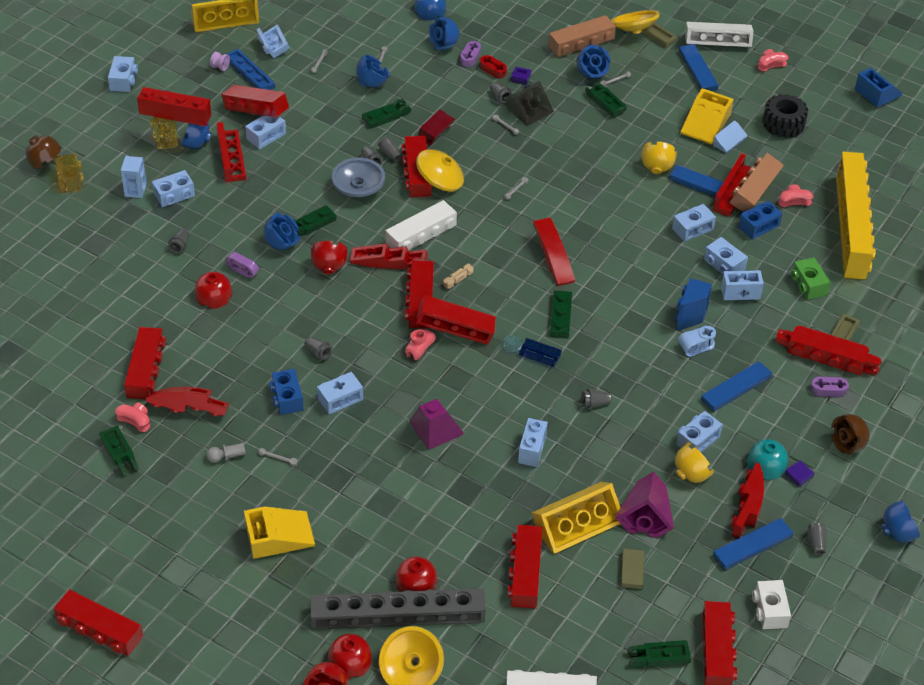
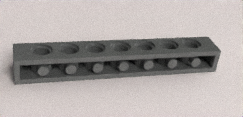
M484 589L407 590L404 592L385 591L382 593L363 592L360 594L311 595L312 629L485 622Z

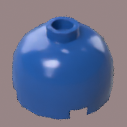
M415 0L414 12L418 13V17L425 20H433L438 16L443 17L446 13V0Z
M447 17L434 18L433 20L435 21L433 24H430L429 28L430 41L436 46L434 49L447 50L455 46L460 35L457 24L454 20Z
M589 45L578 54L577 68L584 77L597 79L609 71L611 59L603 47Z
M363 55L356 65L358 81L365 87L381 86L390 77V73L386 67L383 69L380 66L381 62L370 55Z
M189 123L181 146L198 149L202 147L204 142L208 143L212 134L209 132V123L206 126Z
M278 212L272 215L263 227V235L266 242L277 250H286L298 243L300 235L298 236L296 232L299 230L296 222L287 214L283 216Z
M903 500L893 503L884 511V524L881 526L886 536L891 535L898 542H910L919 538L920 533L915 520L911 518L910 511Z

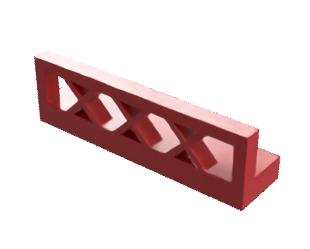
M217 122V135L225 182L247 180L238 129L225 131L223 122ZM235 136L232 141L226 139V137ZM231 147H234V148H236L237 150H235L234 152H231V151H229L228 149H230ZM233 158L236 159V160H238V162H237L236 164H234V163H232V162H230V161H231ZM235 170L242 173L239 175H232V173Z
M740 154L716 194L714 212L730 217L735 209V206L730 203L734 197L731 194L737 186L741 188L739 183L745 176L749 177L746 174L751 169L750 166L744 165L746 154Z

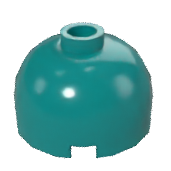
M773 439L760 440L752 446L748 454L747 466L753 470L755 464L759 463L764 479H777L787 469L788 453L778 441Z

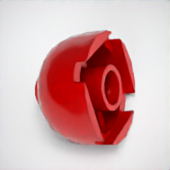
M332 241L316 242L313 244V248L311 247V261L323 273L333 274L345 265L348 248L338 242V245H333Z
M214 271L207 272L196 281L195 297L201 306L204 304L211 309H215L229 303V299L233 295L230 280L224 274Z
M413 556L407 558L399 565L396 571V588L398 592L407 590H436L438 582L437 570L429 560L420 556Z
M344 634L332 642L328 651V662L335 663L343 668L348 679L355 676L359 678L369 671L372 664L371 648L368 642L361 636Z
M322 662L316 664L308 671L303 685H349L345 671L339 665L331 662Z

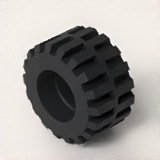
M778 94V96H772L765 105L763 126L768 132L778 135V137H795L801 134L805 128L808 107L805 102H802V99L796 98L794 95Z

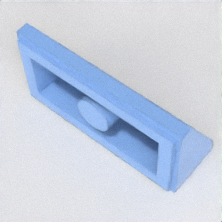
M734 120L715 135L713 146L727 154L747 138V134Z

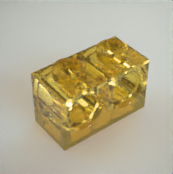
M158 117L150 118L151 129H155V131H152L153 142L157 144V149L178 147L176 121Z
M76 153L56 156L55 162L60 193L82 190L81 183H84L83 172H79L83 171L81 160L77 161Z

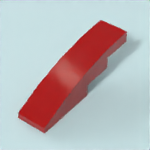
M551 217L533 221V227L539 237V244L545 254V262L557 286L575 283L569 259Z
M387 243L352 248L350 262L376 268L408 269L411 268L412 260L427 261L428 252L426 249L408 251L407 246L389 249Z

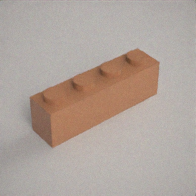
M606 15L549 33L548 46L557 57L582 50L589 45H597L613 40L615 38L616 26Z
M766 153L763 158L759 157L754 163L756 168L751 167L746 174L749 177L745 176L739 183L741 188L737 186L731 194L734 197L730 203L742 212L754 207L784 166L769 153Z

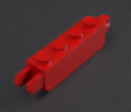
M800 325L796 326L793 331L779 329L776 335L775 342L788 347L787 353L861 375L862 372L871 375L879 373V366L882 363L881 358L869 354V348L865 345Z

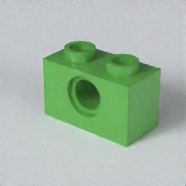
M815 257L794 262L791 276L806 299L810 300L827 296L830 281Z

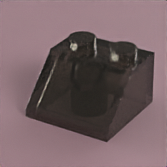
M540 81L529 84L504 97L510 112L526 126L554 112Z

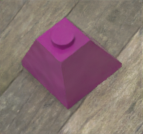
M438 399L420 405L409 420V423L428 450L464 434Z
M655 472L636 482L616 514L615 518L627 532L636 534L638 531L648 533L649 536L657 538L674 529L667 487Z

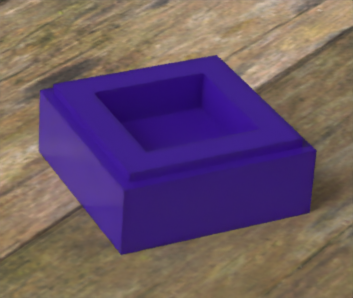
M515 67L511 81L527 85L532 70Z
M800 460L786 469L785 475L800 487L814 477V472Z

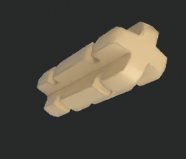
M470 264L464 265L443 279V286L446 289H450L474 272L473 266Z

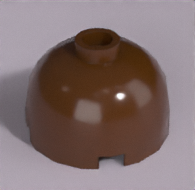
M35 135L29 139L28 142L30 144L26 147L25 154L33 169H38L42 167L41 163L52 161L61 152L60 149L62 147L53 137L47 135L38 137Z
M854 414L838 416L833 420L831 428H834L832 440L841 453L846 452L847 455L855 454L867 446L870 430L863 418Z

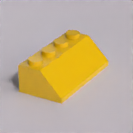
M218 0L192 4L191 17L195 32L259 23L258 0Z
M599 482L531 513L535 526L543 527L542 539L553 554L620 524L615 518L620 510V505L613 484L607 482Z

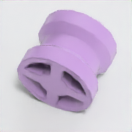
M217 51L212 54L210 59V66L213 68L218 67L222 71H225L230 63L229 55H221Z

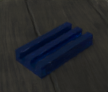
M526 338L525 343H523L522 348L519 350L520 356L555 367L562 354L561 349Z

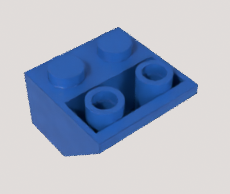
M872 68L858 73L855 89L876 107L882 106L903 94Z
M690 278L688 285H684L681 294L683 297H679L676 306L679 309L674 319L677 322L676 330L680 331L703 323L708 310L712 284Z

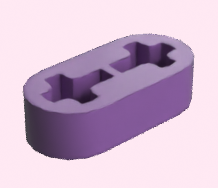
M476 41L467 43L460 55V63L463 66L470 67L475 64L481 54V44Z
M232 252L225 260L229 268L248 278H253L259 272V267L254 261L239 253Z
M816 377L812 380L811 392L816 396L843 397L847 394L849 383L846 379L840 377Z

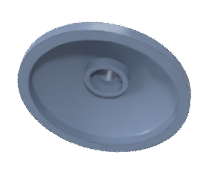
M367 158L344 160L332 172L334 187L339 192L351 197H365L374 194L382 188L385 182L383 168L377 162Z

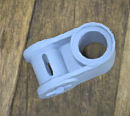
M703 326L684 332L678 337V343L689 357L710 351L715 346L713 339L716 336V330L711 326Z

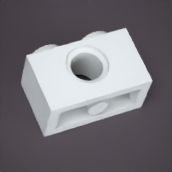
M783 580L757 581L756 589L752 591L753 602L757 603L756 617L757 621H761L762 629L788 628L791 613Z

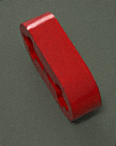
M484 55L480 58V68L495 78H504L507 75V65L490 55Z

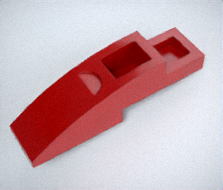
M197 387L165 388L150 393L146 398V402L151 403L152 406H164L170 408L175 413L185 412L188 406H191L193 410L209 411L214 416H224L230 404L211 398L212 390Z
M759 463L755 464L753 470H748L745 478L747 482L746 484L742 483L738 491V495H741L738 510L740 514L739 516H734L731 523L733 528L732 537L737 539L741 537L746 525L755 528L764 497V477Z

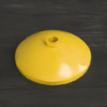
M655 10L636 11L617 16L611 21L620 30L632 31L633 34H638L656 22L660 14L659 11Z
M433 149L424 150L418 155L416 159L417 168L424 179L431 185L448 192L457 191L464 183V175L461 167L452 157L442 151Z
M417 626L404 627L392 633L384 642L379 656L380 671L388 685H433L438 680L444 665V653L439 640L430 631ZM415 658H418L419 663L414 666L413 661Z

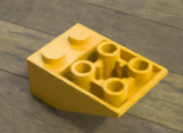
M702 88L691 107L680 134L713 144L715 135L722 130L731 115L734 99Z
M260 507L244 511L245 526L253 559L315 546L307 511L273 507Z

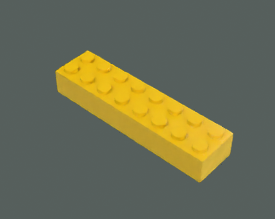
M842 152L836 176L844 278L866 279L868 272L872 270L871 260L875 259L876 254L875 248L872 247L874 245V235H871L873 232V223L870 222L872 210H869L871 198L868 197L870 187L867 185L868 173L865 172L867 161L864 160V153Z

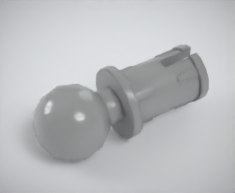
M244 443L230 446L223 445V449L211 447L206 453L207 459L212 463L219 462L222 457H225L227 461L228 458L246 455Z

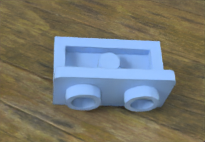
M278 25L265 33L260 28L257 29L259 33L257 38L263 45L262 48L267 55L270 53L273 58H276L290 49Z

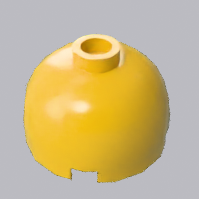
M648 142L642 147V162L652 173L661 174L673 167L677 151H674L675 147L668 143L657 142V145H651V142Z
M687 442L675 456V465L677 467L675 472L681 480L687 479L693 483L703 482L714 474V470L709 471L708 466L710 463L696 447L691 449L689 447L691 443Z

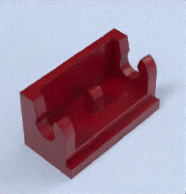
M439 109L420 127L418 136H426V144L431 146L433 142L428 137L435 141L446 128L449 129L455 119Z

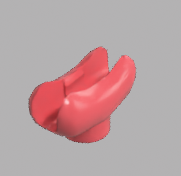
M768 49L763 52L762 57L759 59L758 69L764 72L768 69L784 67L787 65L786 60L789 57L784 52H774L772 49Z
M790 185L786 191L780 194L778 202L781 207L793 205L809 206L812 204L813 194L809 190L800 189L798 185Z
M426 329L413 331L411 333V341L405 350L407 358L413 355L414 360H419L426 349L435 342L436 335Z
M136 402L133 406L122 404L115 409L118 421L132 424L140 432L149 430L150 419L147 415L148 410L141 403Z

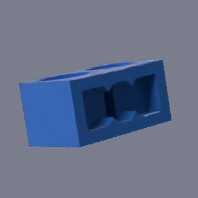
M766 201L748 211H744L740 216L739 228L753 240L779 227L782 212L771 202Z
M295 369L273 372L272 381H269L271 393L275 392V396H273L275 408L279 407L280 415L303 411V396Z

